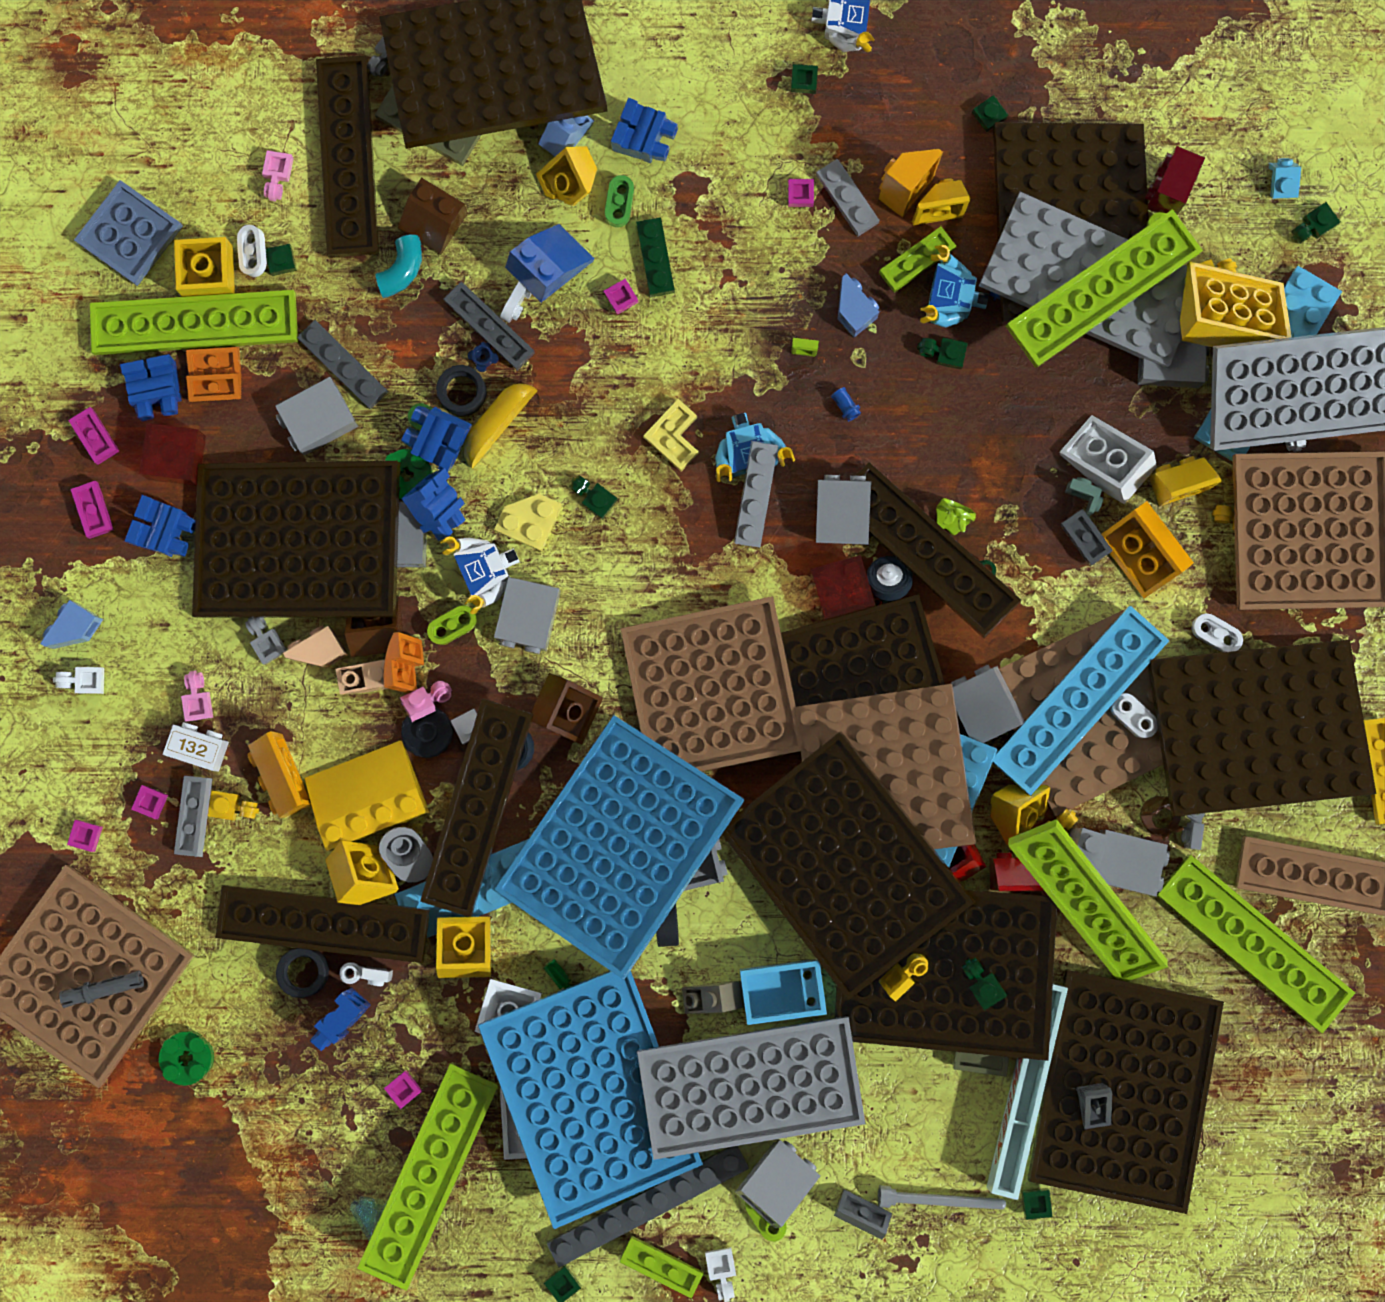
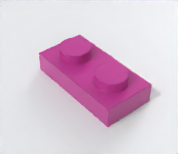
M89 407L68 420L97 465L119 452V449L93 408Z
M93 481L71 489L87 538L91 539L114 531L98 482Z

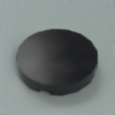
M435 708L436 711L413 722L407 715L402 723V742L408 751L418 757H437L445 752L452 743L454 731L451 720L447 714L438 708Z

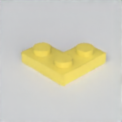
M677 399L643 437L681 472L699 454V451L681 436L697 419V415Z

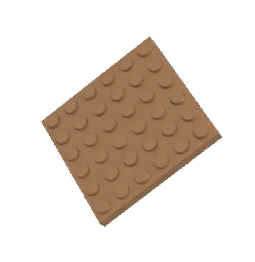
M1385 452L1232 455L1237 610L1385 607Z
M773 596L621 628L641 733L701 772L804 750L796 721V704Z
M1124 610L999 669L1024 720L1033 713ZM1147 665L1122 694L1127 693L1134 696L1156 717ZM1123 702L1122 709L1128 711L1130 708L1129 704ZM1109 708L1042 782L1041 785L1050 786L1047 801L1052 815L1057 816L1063 813L1066 808L1070 810L1162 766L1163 760L1158 729L1151 737L1138 738L1113 716ZM1142 720L1141 727L1146 730L1149 727V723L1146 720ZM1020 726L1012 729V733L1014 734Z
M952 684L795 707L797 726L804 745V750L801 751L802 762L842 731L934 849L976 844Z
M65 865L0 955V1018L94 1086L100 1088L195 955L74 868ZM138 970L141 971L143 976V987L101 997L89 1004L84 1002L63 1008L60 1003V991L83 986V983L100 982Z

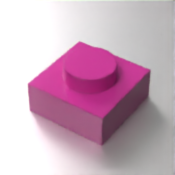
M788 179V207H813L814 179Z
M626 278L604 290V295L616 315L639 303Z
M141 785L131 810L153 819H158L168 795Z
M74 820L67 845L95 852L103 827L81 820Z
M407 1070L384 1088L400 1109L423 1091Z

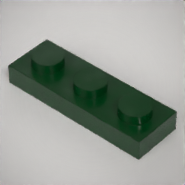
M661 217L637 221L636 225L650 298L675 293Z

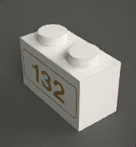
M185 722L182 723V726L173 725L163 755L219 772L229 743L222 740L223 735L207 730L206 734L197 732L198 726Z

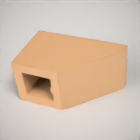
M324 626L317 627L310 632L311 636L304 641L299 639L287 646L289 650L283 653L285 658L322 668H328L348 656L336 633L329 626L325 628Z
M385 660L337 668L336 675L340 695L388 689L384 688Z

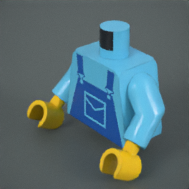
M938 245L935 248L939 251V255L932 254L931 260L941 261V264L938 263L935 269L928 306L920 309L926 312V316L920 318L921 323L931 322L946 328L966 319L970 314L971 306L986 309L989 294L975 291L977 278L972 276V273L950 254V250L946 245Z
M746 413L734 415L732 421L735 430L726 432V438L720 442L715 457L717 482H720V477L724 475L729 477V481H732V477L746 474L751 441L778 445L775 466L778 464V458L782 467L785 466L784 459L791 458L794 462L793 451L791 448L786 447L782 439L769 428H763L761 423L749 425Z

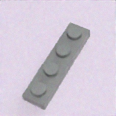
M751 441L734 539L735 544L761 547L778 445Z

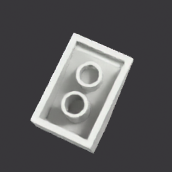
M1093 415L1059 452L1063 458L1097 487L1101 488L1103 492L1123 504L1130 499L1157 467L1153 450Z

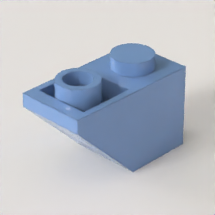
M586 115L549 122L538 144L553 156H556L565 147H575L593 125L594 120Z
M846 273L842 277L840 286L838 320L853 337H856L878 318L879 306L872 297L867 298L861 291L863 288L859 281L854 277L851 279Z
M69 600L68 603L63 604L58 610V618L54 624L48 626L42 636L44 639L40 644L44 647L56 649L87 642L91 639L103 619L79 603Z

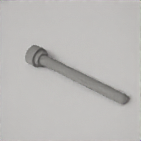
M879 1185L878 1206L882 1208H890L891 1205L895 1206L896 1203L999 1210L1006 1207V1201L1000 1198L896 1192V1189H891V1186Z

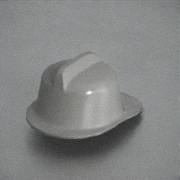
M406 827L391 828L379 843V852L383 860L400 880L418 882L428 876L433 856L414 830Z

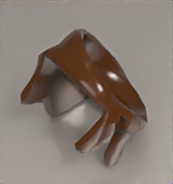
M1155 796L1143 804L1140 810V819L1144 828L1151 835L1162 836L1163 841H1166L1169 835H1172L1174 832L1183 831L1185 828L1178 825L1181 816L1172 817L1170 824L1165 828H1157L1153 824V815L1163 808H1167L1170 811L1168 796Z

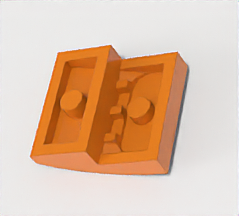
M239 347L186 350L189 376H186L189 402L241 399Z
M400 632L393 633L384 663V688L407 694L417 690L415 667L424 665L421 639Z

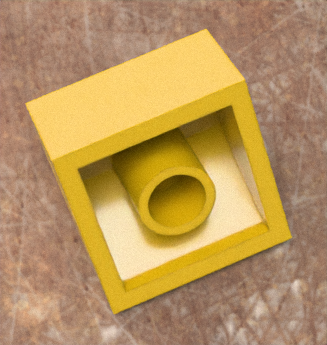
M1192 456L1179 461V466L1171 468V465L1167 464L1156 468V473L1149 479L1160 507L1206 492L1222 482L1221 478L1204 457L1195 460V457Z
M341 841L325 859L338 903L362 905L396 893L399 890L394 873L383 860L377 845Z
M490 917L437 918L436 971L438 978L491 977Z

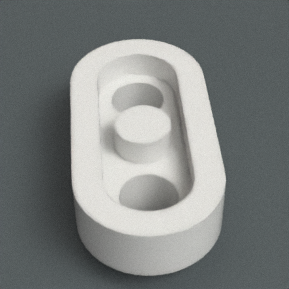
M245 225L239 230L237 235L239 267L243 273L251 277H258L265 271L267 265L265 237L259 228L253 225Z
M520 282L517 283L500 315L501 319L509 323L512 319L516 321L523 310V307L520 306L525 297L529 299L532 295Z
M1202 614L1196 617L1192 623L1194 636L1220 652L1237 651L1243 644V636L1238 629L1212 614ZM1202 623L1207 624V632L1201 630ZM1225 636L1230 638V645L1224 643L1223 639Z
M1127 693L1121 694L1110 707L1113 716L1134 736L1148 738L1156 733L1158 729L1156 717L1134 696ZM1123 702L1129 704L1130 708L1128 711L1122 709ZM1142 720H1146L1149 723L1148 729L1145 730L1141 727Z

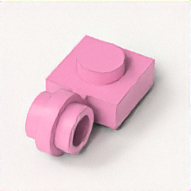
M268 150L266 152L262 175L266 179H271V182H266L264 187V197L269 198V201L275 202L277 199L281 200L283 185L278 184V182H289L294 159L292 154Z
M196 670L190 671L189 674L184 676V683L186 689L191 690V694L181 696L185 722L213 718L210 692L199 693L200 688H204L203 674L201 672L197 673Z
M437 681L431 686L429 694H427L424 687H421L400 697L401 704L413 722L436 711L433 703L436 701L443 703L449 700L452 689L448 683Z

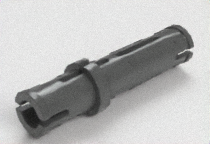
M138 970L100 982L83 983V986L60 991L59 999L63 1008L84 1002L89 1004L101 997L143 987L144 980L141 971Z

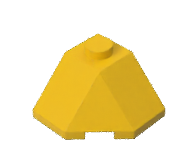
M587 146L565 147L536 173V176L546 197L564 201L565 204L575 206L590 193L597 167Z
M1007 785L993 794L991 798V818L1007 845L1009 838L1031 830L1038 816L1043 818L1048 809L1047 800L1049 798L1050 786L1040 785L1031 796L1017 785Z

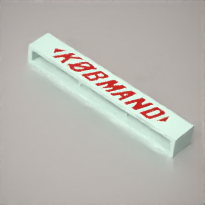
M1053 983L1049 1061L1017 1058L986 1186L992 1194L1018 1200L1068 990V988Z

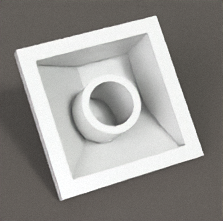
M490 979L477 1024L539 1000L542 993ZM476 1025L475 1032L480 1033L478 1025Z

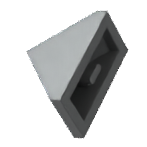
M1103 1083L1076 1087L1084 1129L1111 1125V1088Z

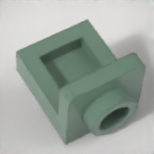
M1073 478L1068 482L1065 493L1089 501L1085 510L1088 517L1094 511L1098 512L1103 502V497H1100L1102 489L1091 485L1092 482L1085 478Z

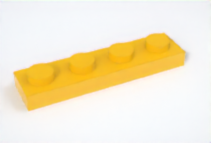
M1385 718L1363 720L1376 794L1371 795L1376 825L1385 824Z

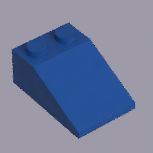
M557 224L528 237L512 249L505 268L542 303L590 265L595 258L560 224Z

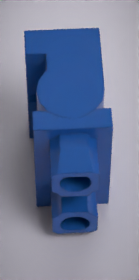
M628 97L620 117L621 122H618L611 139L612 150L637 159H644L648 163H651L653 159L666 161L670 148L668 145L660 143L662 136L674 140L678 131V124L667 119L665 112L638 104V101Z
M169 354L146 359L147 364L143 360L120 364L126 381L128 401L135 409L138 419L141 421L152 420L154 418L152 407L156 406L161 407V413L164 416L178 414L177 402L182 400L179 393L176 361Z
M418 406L415 408L411 420L422 425V428L419 432L408 427L401 441L412 448L411 454L419 455L425 461L437 465L439 470L445 468L449 472L458 457L461 446L472 424L443 412L437 407L429 410Z
M445 468L424 477L416 487L412 488L402 497L414 518L421 524L422 532L425 533L431 530L438 541L449 537L453 533L451 529L458 527L466 520L459 510L465 503L461 497L457 499L455 489L447 483L446 480L450 475Z
M142 495L134 516L142 521L151 523V525L148 526L132 520L125 542L170 557L173 555L186 556L189 543L181 541L179 538L182 531L191 534L195 532L196 520L180 509Z
M350 988L342 992L335 1000L339 1007L328 1013L314 1026L318 1031L310 1039V1042L320 1051H323L332 1043L336 1044L345 1038L349 1033L347 1029L353 1026L371 1006L355 989Z

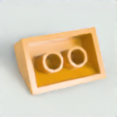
M940 149L902 153L897 160L892 158L884 169L885 174L881 179L883 182L879 187L881 190L879 200L903 217L933 180L943 152Z
M1148 501L1101 534L1113 550L1110 555L1143 598H1146L1180 575L1194 563Z
M270 731L248 745L250 749L248 758L252 766H257L261 776L258 777V781L263 791H268L271 798L268 804L274 815L277 814L279 818H285L312 806L309 794L283 734Z

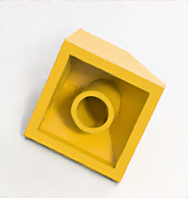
M944 179L935 184L918 203L912 220L913 225L963 218L970 198L962 181Z

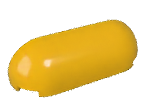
M513 384L505 388L469 430L463 443V455L472 469L537 392L536 388L528 384Z

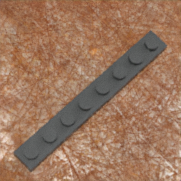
M728 1147L703 1160V1165L657 1184L547 1241V1246L558 1268L748 1170L749 1167L739 1147Z

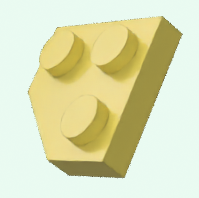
M541 494L512 503L504 507L494 531L542 552L563 505Z

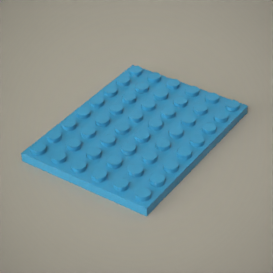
M614 715L494 890L625 980L744 802V799Z
M612 971L605 972L477 1024L553 1229L703 1165L698 1152L653 1160L637 1050L659 1047L631 971L625 980Z

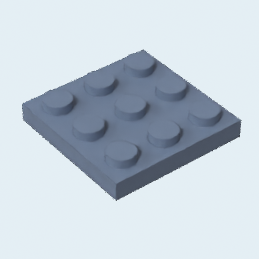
M119 180L74 241L138 286L182 229L183 225Z

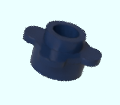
M482 342L474 350L469 351L468 359L476 364L477 371L485 372L488 366L498 362V355L491 351L489 343Z

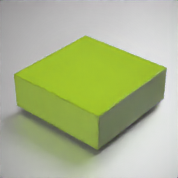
M793 338L791 353L815 357L819 341Z

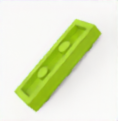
M939 227L883 267L879 274L895 293L938 262L931 260L932 254L939 255V251L935 246L946 245L951 253L955 250L956 245L944 229Z
M632 1235L619 1261L691 1299L703 1276V1271Z

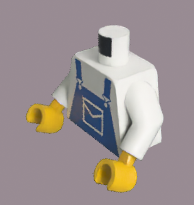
M829 0L828 8L813 7L811 22L826 24L825 38L839 50L849 52L863 49L868 53L872 49L867 42L874 41L875 39L869 32H866L870 0Z
M446 537L440 541V543H447L450 549L442 552L444 555H449L456 551L454 557L471 594L464 604L473 603L475 605V608L470 613L476 614L481 607L497 602L504 593L508 577H510L506 568L520 562L514 548L500 554L494 543L491 544L488 540Z

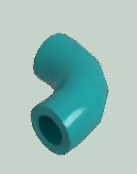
M406 235L398 238L395 241L397 250L395 263L389 269L376 273L377 284L383 298L393 296L406 289L417 277L422 263L421 241L418 235Z

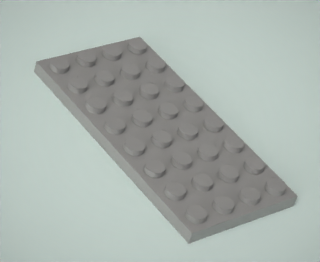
M1020 192L979 286L1027 308H1031L1122 245L1127 239ZM1183 265L1086 334L1139 358L1169 368L1182 338L1180 315L1187 266Z
M1385 327L1213 346L1210 448L1214 451L1385 430Z
M848 1016L637 1050L653 1160L865 1124Z

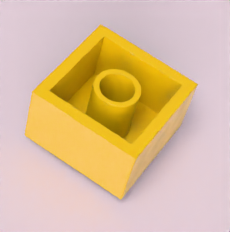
M226 237L174 240L176 291L182 297L235 294L233 246Z

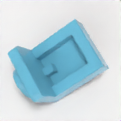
M1290 158L1277 159V163H1269V169L1272 170L1270 197L1273 199L1299 197L1301 166Z

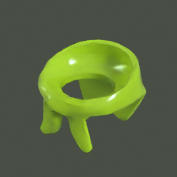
M946 498L942 499L936 507V523L943 529L946 528L952 535H956L960 531L965 532L966 526L970 522H974L976 518V513L972 509Z

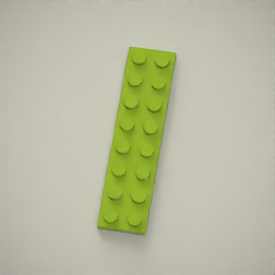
M1172 209L1010 321L1005 327L1034 367L1037 368L1198 256L1203 250Z
M294 290L90 303L91 353L93 355L298 342L296 292Z
M1057 819L1009 838V848L1117 980L1130 981L1168 968L1166 957Z
M1187 855L1164 883L1161 892H1157V897L1319 1033H1324L1355 994L1345 983L1192 855Z
M453 1064L449 1065L357 1269L403 1290H408L499 1085Z

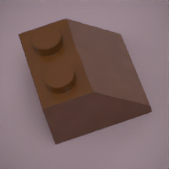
M421 177L407 199L398 229L407 235H418L423 245L442 255L468 215V212L463 202Z
M399 595L396 597V617L346 618L345 637L351 657H366L386 653L393 633H403Z
M549 673L531 713L534 714L532 723L583 745L604 697L567 679Z

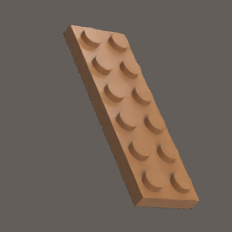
M1247 836L1242 837L1234 888L1385 916V862Z

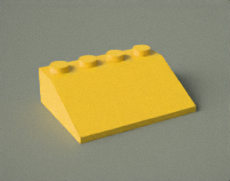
M1189 262L1180 315L1182 341L1213 347L1291 338L1284 284Z
M402 740L304 778L316 824L326 851H333L341 841L357 842L430 813Z

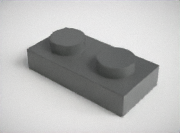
M1083 509L1060 524L1089 566H1092L1113 551Z
M844 1189L840 1194L834 1216L882 1240L887 1233L892 1213Z

